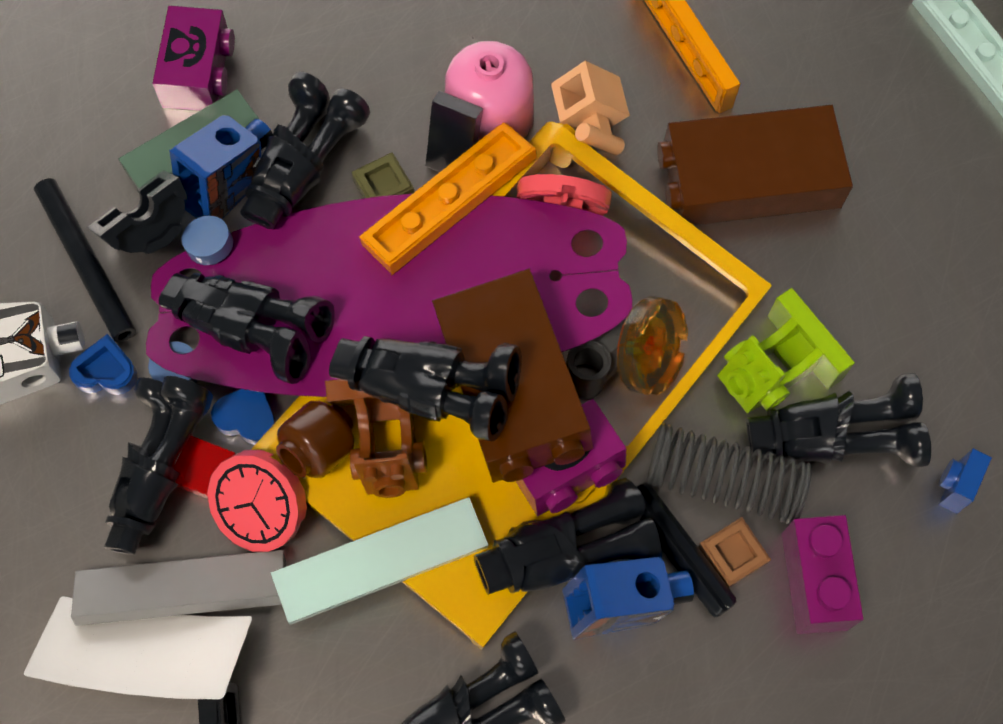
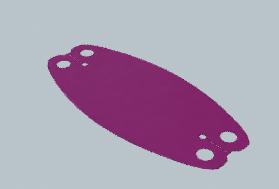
M412 194L363 198L293 212L288 217L281 216L274 229H267L258 224H253L231 232L233 236L232 250L225 259L216 264L200 265L195 263L186 251L171 258L153 274L151 298L159 305V296L170 278L175 273L191 268L200 271L205 277L221 275L240 283L242 281H252L276 288L279 291L280 299L296 300L306 296H318L330 301L335 310L333 328L323 342L317 343L306 339L310 347L311 360L308 371L300 382L289 384L279 380L272 370L270 355L262 348L251 352V354L242 353L228 346L221 345L213 339V336L197 330L200 339L194 350L186 354L175 353L169 344L171 335L181 327L192 326L176 319L171 310L165 309L160 305L158 321L148 331L146 355L166 370L200 381L257 392L326 397L325 381L338 380L337 378L330 377L329 365L342 338L360 342L364 336L374 338L375 341L376 339H396L415 343L434 341L438 344H446L432 300L529 268L561 352H564L610 331L632 311L630 286L619 278L618 262L624 257L627 249L625 229L605 216L586 210L528 199L491 195L392 275L362 246L359 236ZM591 230L601 236L603 245L597 254L583 257L573 251L571 246L572 239L581 231ZM552 271L561 272L562 278L559 281H552L549 278ZM588 289L602 291L608 299L606 310L594 317L581 314L576 307V299L580 293ZM277 321L276 324L272 325L274 327H286L293 329L289 325L284 324L280 321Z

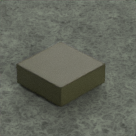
M393 152L351 172L352 179L363 198L414 193L413 185Z

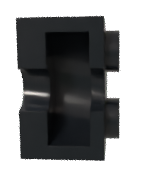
M164 170L137 190L140 195V201L133 211L121 212L113 207L87 228L112 248L128 253L144 252L149 254L169 245L182 230L183 225L181 221L185 213L184 199L187 200V194L179 177Z

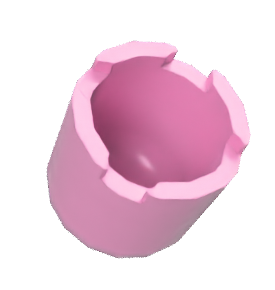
M497 41L474 43L464 47L453 57L445 75V93L483 108L478 141L502 123H507L525 138L534 124L533 74L525 57L512 46Z

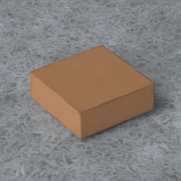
M742 517L698 545L700 551L729 588L771 561V558Z

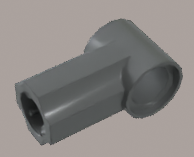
M634 310L610 331L568 351L566 365L579 399H590L597 396L604 388L605 382L621 369L620 347L629 346V360H631L640 351V343L644 336L649 335L652 340L653 334L649 330L646 321L642 318L632 332L630 343L621 344L624 329ZM580 364L590 365L596 370L597 374L583 375L575 366Z

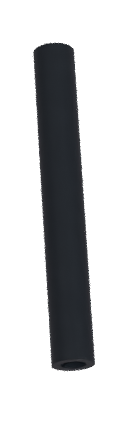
M52 178L41 180L35 185L34 191L114 342L119 343L132 338L136 333V329L59 185Z

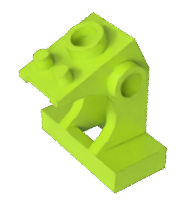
M790 288L776 298L767 316L778 330L762 342H759L752 335L748 340H744L734 346L724 356L727 364L717 376L748 414L760 406H763L766 411L778 406L790 395L788 388L812 371L829 390L844 379L855 362L794 289ZM774 352L788 371L784 373L779 366L776 367L768 355Z

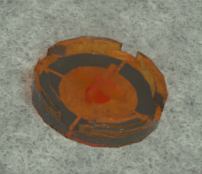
M650 296L641 299L628 314L622 326L617 345V367L620 379L628 390L644 395H658L666 391L676 380L685 359V353L679 352L681 340L687 341L688 337L686 318L677 302L657 296Z

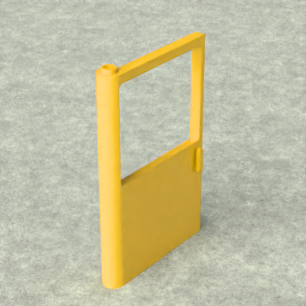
M549 121L529 141L536 148L537 158L494 192L493 196L516 198L518 181L522 177L538 174L548 161L561 168H567L575 161L746 293L745 301L631 443L625 446L626 466L622 468L624 472L772 285L589 145L578 141L575 137V130L570 125ZM460 386L452 390L463 394ZM299 396L251 450L269 452L273 454L271 458L283 464L276 452V446L279 444L277 441L279 427L310 401H321L330 406L333 404L328 403L326 397ZM342 405L340 407L349 414L353 421V428L351 430L354 436V449L360 448L359 426L355 405ZM413 414L416 442L424 441L427 456V472L418 473V490H408L401 496L393 498H382L374 494L367 495L361 480H353L350 454L323 478H311L307 475L304 478L298 477L305 490L306 503L352 541L469 497L488 542V548L402 582L472 640L471 642L480 650L483 649L528 591L522 592L519 590V592L510 593L508 589H504L488 595L477 572L474 555L493 549L494 540L507 536L511 527H517L529 520H546L566 511L572 513L597 502L605 496L607 487L606 485L597 488L595 485H592L578 493L577 500L566 509L558 513H551L548 510L537 517L516 481L506 482L501 480L495 483L492 482L478 438L472 434L470 424L450 414L446 419H441L440 422ZM400 420L374 422L376 452L401 450Z

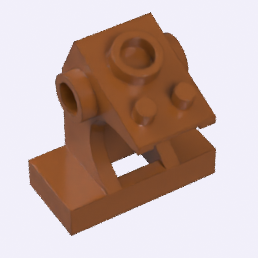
M346 380L325 381L328 403L338 406L354 404L356 408L360 448L350 449V469L353 480H361L367 495L374 494L382 498L398 497L404 494L405 491L418 490V473L427 472V456L424 441L416 442L414 416L397 405L381 402V400L363 391L350 389ZM400 420L401 450L376 452L373 423Z

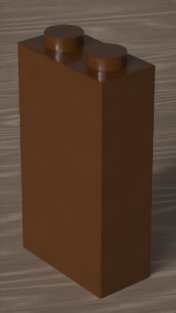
M833 104L671 122L667 125L664 141L658 142L657 145L659 167L661 170L667 169L670 182L666 183L665 186L667 206L675 210L692 225L842 208L853 188Z
M530 268L432 300L446 344L461 348L465 361L475 363L488 362L491 353L498 345L503 343L514 344L521 349L522 365L518 389L514 401H506L508 419L505 427L495 441L478 439L493 483L501 480L506 482L519 481L531 475L536 468L554 462L557 465L569 464L579 460L584 456L585 452L593 450L589 423ZM460 385L462 393L465 395L477 396L478 393L482 392Z

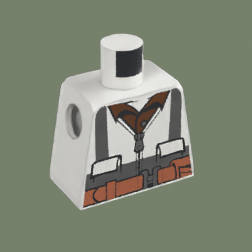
M35 301L0 303V405L57 384L61 380L59 355L85 349L84 335L78 321L55 326L52 316L42 303Z

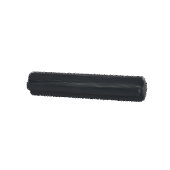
M646 482L638 485L637 488L642 494L646 505L645 513L640 520L651 518L654 521L662 550L679 572L687 571L690 574L694 592L710 614L714 617L721 616L737 602L735 595L653 487Z

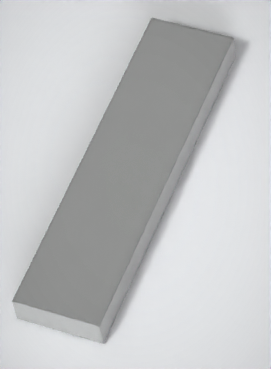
M283 550L75 571L71 618L75 626L282 605L271 572L286 567L285 554Z

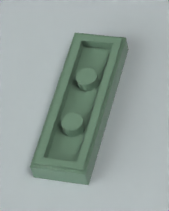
M238 89L118 159L137 189H139L163 170L173 174L169 150L220 116H230L244 128L254 119L259 118Z

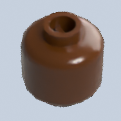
M310 401L279 427L277 432V441L279 443L276 446L277 455L294 475L304 478L306 475L311 478H323L350 454V449H354V436L351 430L353 428V421L349 414L338 405L330 406L321 401Z

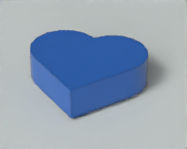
M108 334L77 356L69 368V376L75 386L82 392L89 394L97 393L103 389L114 395L125 394L135 386L138 379L137 370L133 363Z
M245 389L237 390L218 399L211 410L212 421L219 432L228 436L240 435L245 442L255 445L276 422L264 392Z

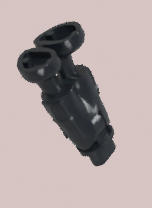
M175 273L159 296V305L171 310L176 319L184 321L193 328L213 336V339L221 345L247 354H251V352L257 351L260 348L265 350L270 355L274 375L279 380L289 384L300 382L308 371L311 352L306 339L317 343L325 341L333 328L335 320L333 304L321 297L306 296L296 300L280 299L279 291L276 288L252 281H242L240 283L221 275L205 277L203 274L193 273L188 277ZM277 321H280L284 324L289 325L293 329L286 327H274L272 325L276 324Z
M364 336L359 342L342 338L330 362L329 375L333 378L348 381V385L352 390L363 391L381 400V402L397 405L411 415L415 414L440 422L441 419H446L449 414L470 424V430L476 438L495 441L503 431L508 419L506 401H514L517 393L522 355L519 346L503 343L498 345L491 353L488 362L475 363L465 361L461 348L447 344H438L434 341H421L420 343L396 339H376L375 341L372 337ZM462 385L482 392L478 393L477 396H469L452 390Z

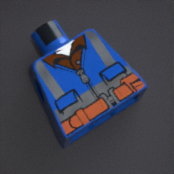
M222 115L169 150L173 175L179 177L187 194V200L184 199L185 210L195 218L210 215L223 219L246 196L245 192L251 184L253 172L261 158V151L266 147L267 138L273 136L271 129L266 123L260 119H254L244 128L230 116Z
M660 557L585 565L562 589L573 640L655 624L672 612L675 604L692 602L694 598V587L690 574L687 571L667 573L665 563Z

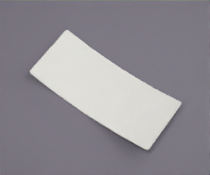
M62 596L29 660L24 675L73 687L126 695L173 699H222L226 693L252 617L176 615L75 626L71 618L73 598Z

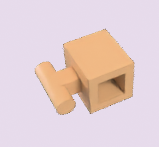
M585 60L551 83L560 123L568 124L576 129L575 137L578 141L612 155H619L623 151L625 143L622 138L612 134L611 127L630 116L620 77Z

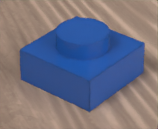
M973 448L959 461L952 459L946 466L939 481V486L945 488V491L938 505L958 514L971 504L975 499L992 457Z

